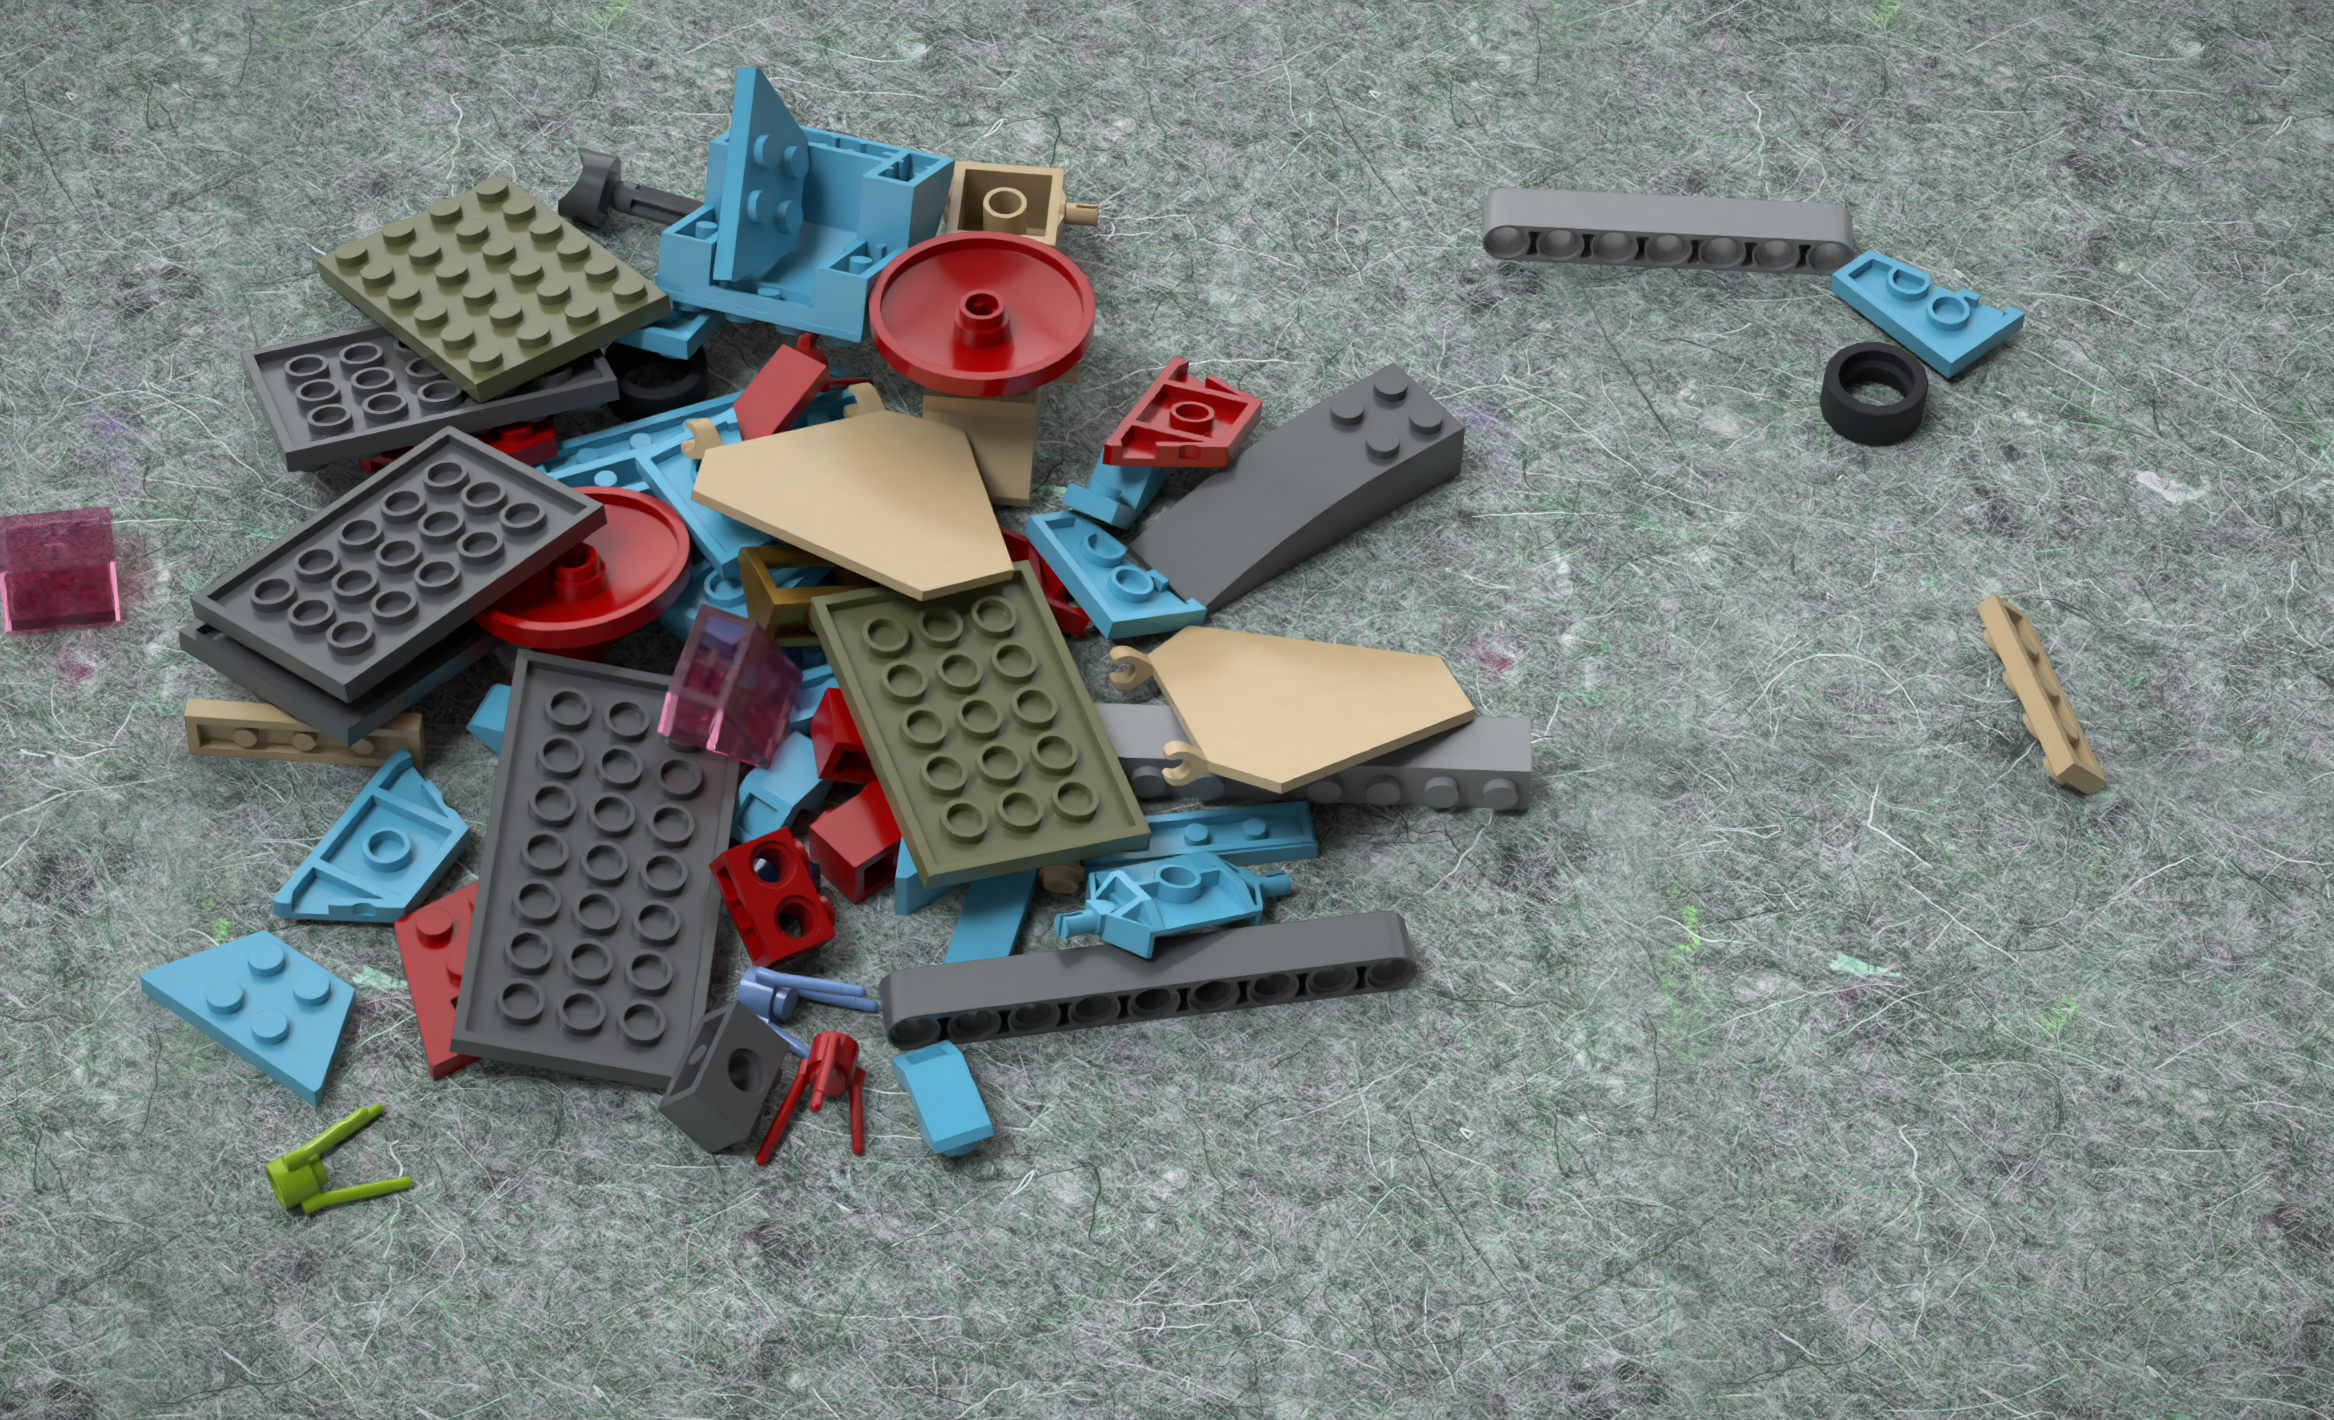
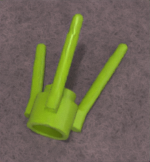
M374 1103L368 1108H358L302 1147L264 1165L268 1182L285 1210L300 1203L304 1213L308 1215L324 1206L387 1194L393 1191L408 1189L412 1186V1179L404 1176L320 1192L319 1186L329 1182L318 1155L380 1115L383 1111L381 1104Z

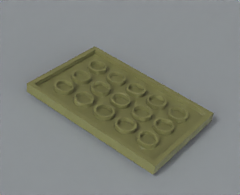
M504 175L485 179L479 182L474 189L452 199L436 201L429 209L405 220L392 221L386 224L381 231L359 241L341 244L334 252L316 260L322 280L479 403H483L672 314L669 295Z
M1029 560L1012 562L1014 567L1012 579L925 601H919L885 585L812 597L810 600L811 605L808 615L925 890L1147 847L1151 836V830Z

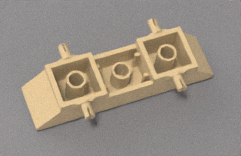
M956 160L954 177L942 215H944V222L947 226L946 234L968 231L1004 232L1034 239L1060 252L1064 225L1097 227L1099 204L1066 202L1067 185H1064V169ZM1081 360L1069 371L1051 382L1075 383L1079 385ZM888 364V370H895ZM1045 385L1017 394L995 397L960 396L924 386L922 419L964 429L990 503L1029 507Z

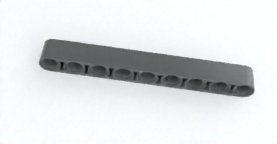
M1375 911L1155 938L1151 958H1144L1113 944L906 968L885 976L879 984L878 992L889 1043L903 1050H916L945 1040H949L953 1045L1392 991L1409 984L1417 974V966L1404 918L1399 913L1392 911Z

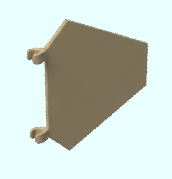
M868 382L849 386L848 392L855 396L857 403L844 406L843 414L845 419L733 444H723L715 425L708 418L686 421L685 426L691 430L694 439L683 441L681 443V452L687 458L702 459L691 495V500L919 601L1012 579L1014 567L963 428L886 410L876 388Z
M1187 625L1148 655L1128 646H1117L1110 650V659L1114 664L1130 663L1124 672L1109 673L1111 684L1117 689L1127 690L1136 687L1153 676L1192 744L1190 745L1182 741L1167 742L1163 747V754L1168 760L1184 759L1180 766L1173 769L1164 768L1162 770V776L1165 781L1172 786L1186 785L1206 772H1210L1283 794L1471 721L1475 715V708L1441 657L1192 625Z

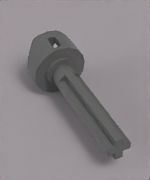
M578 147L581 164L583 165L582 173L571 190L558 200V214L565 219L601 228L612 211L616 210L619 213L672 226L703 206L704 202L633 182L621 181V160L619 157Z

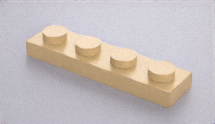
M1993 593L1977 606L1986 626V629L1983 631V637L1989 647L2000 656L2006 668V671L2002 673L2004 682L2011 692L2021 700L2026 711L2022 715L2023 722L2029 732L2040 741L2046 753V756L2042 758L2043 765L2050 776L2060 785L2068 783L2087 795H2091L2107 783L2036 632L2024 611Z
M188 698L184 713L189 754L382 767L396 748L400 746L406 749L412 756L413 767L423 770L426 747L423 715L419 713L401 712L349 748L273 703Z

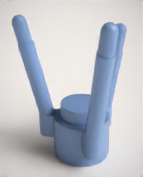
M756 965L750 966L744 973L736 996V1000H739L789 1042L788 1050L801 1059L809 1057L811 1048L773 1023L778 1018L786 1020L791 1016L798 997L867 1012H876L879 1009V1004L876 1001L861 998L867 993L864 986L780 973Z

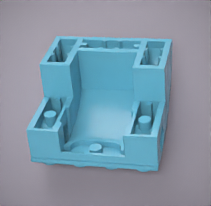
M799 125L809 140L807 150L809 169L804 177L801 201L803 222L798 231L796 250L736 282L713 280L730 129L709 142L704 205L661 232L657 287L669 295V300H673L675 308L683 311L696 312L708 308L724 312V318L731 322L752 323L760 320L775 324V329L783 334L802 335L808 331L827 336L826 341L828 343L841 347L857 346L870 337L869 297L872 286L883 268L897 255L918 243L935 238L947 201L954 173L955 159Z

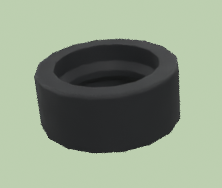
M613 341L606 348L604 357L617 378L620 396L619 400L607 402V405L620 419L632 422L706 401L709 390L708 359L703 345L688 360L665 358L657 352ZM654 363L672 365L687 374L684 380L670 387L658 389L639 387L624 378L633 369Z
M1881 342L1855 343L1840 349L1828 361L1819 403L1823 418L1835 432L1849 440L1869 445L1892 444L1909 437L1920 426L1929 382L1925 368L1912 354L1905 350ZM1861 381L1879 382L1899 391L1905 400L1892 405H1871L1851 397L1843 387Z

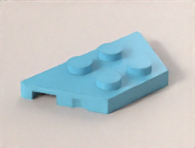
M757 67L737 68L713 280L736 282L796 250L798 231L803 222L801 201L804 177L809 169V155L807 152L809 140L762 70Z
M398 746L272 899L274 915L290 919L394 923L393 921L418 909L470 844L469 827L455 809L449 808L444 804L443 795L431 780L425 782L413 767L410 753Z
M266 930L153 968L140 976L142 992L315 1107H318L323 1102L326 1094L325 1081L331 1064L337 1062L342 1047V1032L349 1026L357 1004L355 988Z

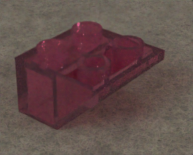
M112 504L0 514V592L5 632L122 621Z
M701 603L668 687L657 733L770 770L804 674L757 621Z

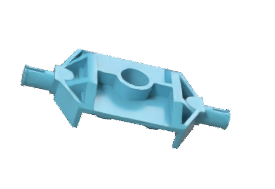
M1207 851L1092 872L1088 875L1085 910L1057 914L1054 918V929L1061 940L1090 933L1093 936L1098 935L1102 940L1139 956L1151 958L1156 936H1174L1181 931L1206 926H1224L1231 921L1246 918L1252 923V926H1260L1263 911L1262 899L1288 895L1291 890V881L1289 875L1284 873V870L1256 876L1251 870L1241 869L1221 859L1214 852Z

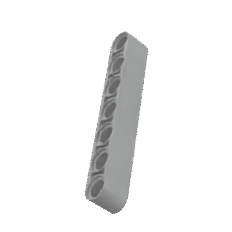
M1510 187L1491 191L1485 196L1482 203L1483 248L1489 255L1502 260L1825 276L1832 275L1854 260L1852 215L1848 209L1833 203Z

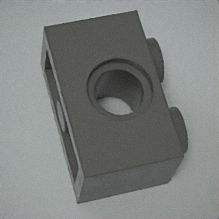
M739 1000L700 1017L657 1110L709 1154L734 1143L738 1145L743 1144L753 1136L761 1123L762 1117L759 1115V1112L767 1095L776 1087L782 1077L783 1070L780 1066L790 1043Z

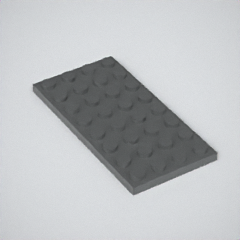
M518 648L449 1052L667 1089L700 1017L705 1015L721 902L720 890L708 865L723 851L728 850L750 694L749 690Z

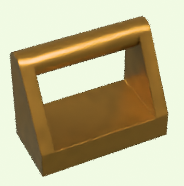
M794 545L741 547L738 552V564L750 630L759 648L821 645L808 615L811 598L873 587L867 577ZM833 566L837 586L777 588L767 569Z

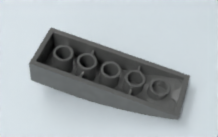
M1393 362L1307 409L1232 459L1226 467L1218 469L1128 545V553L1146 571L1155 569L1169 579L1167 590L1185 603L1187 600L1194 598L1208 610L1205 615L1207 616L1460 474L1465 427Z

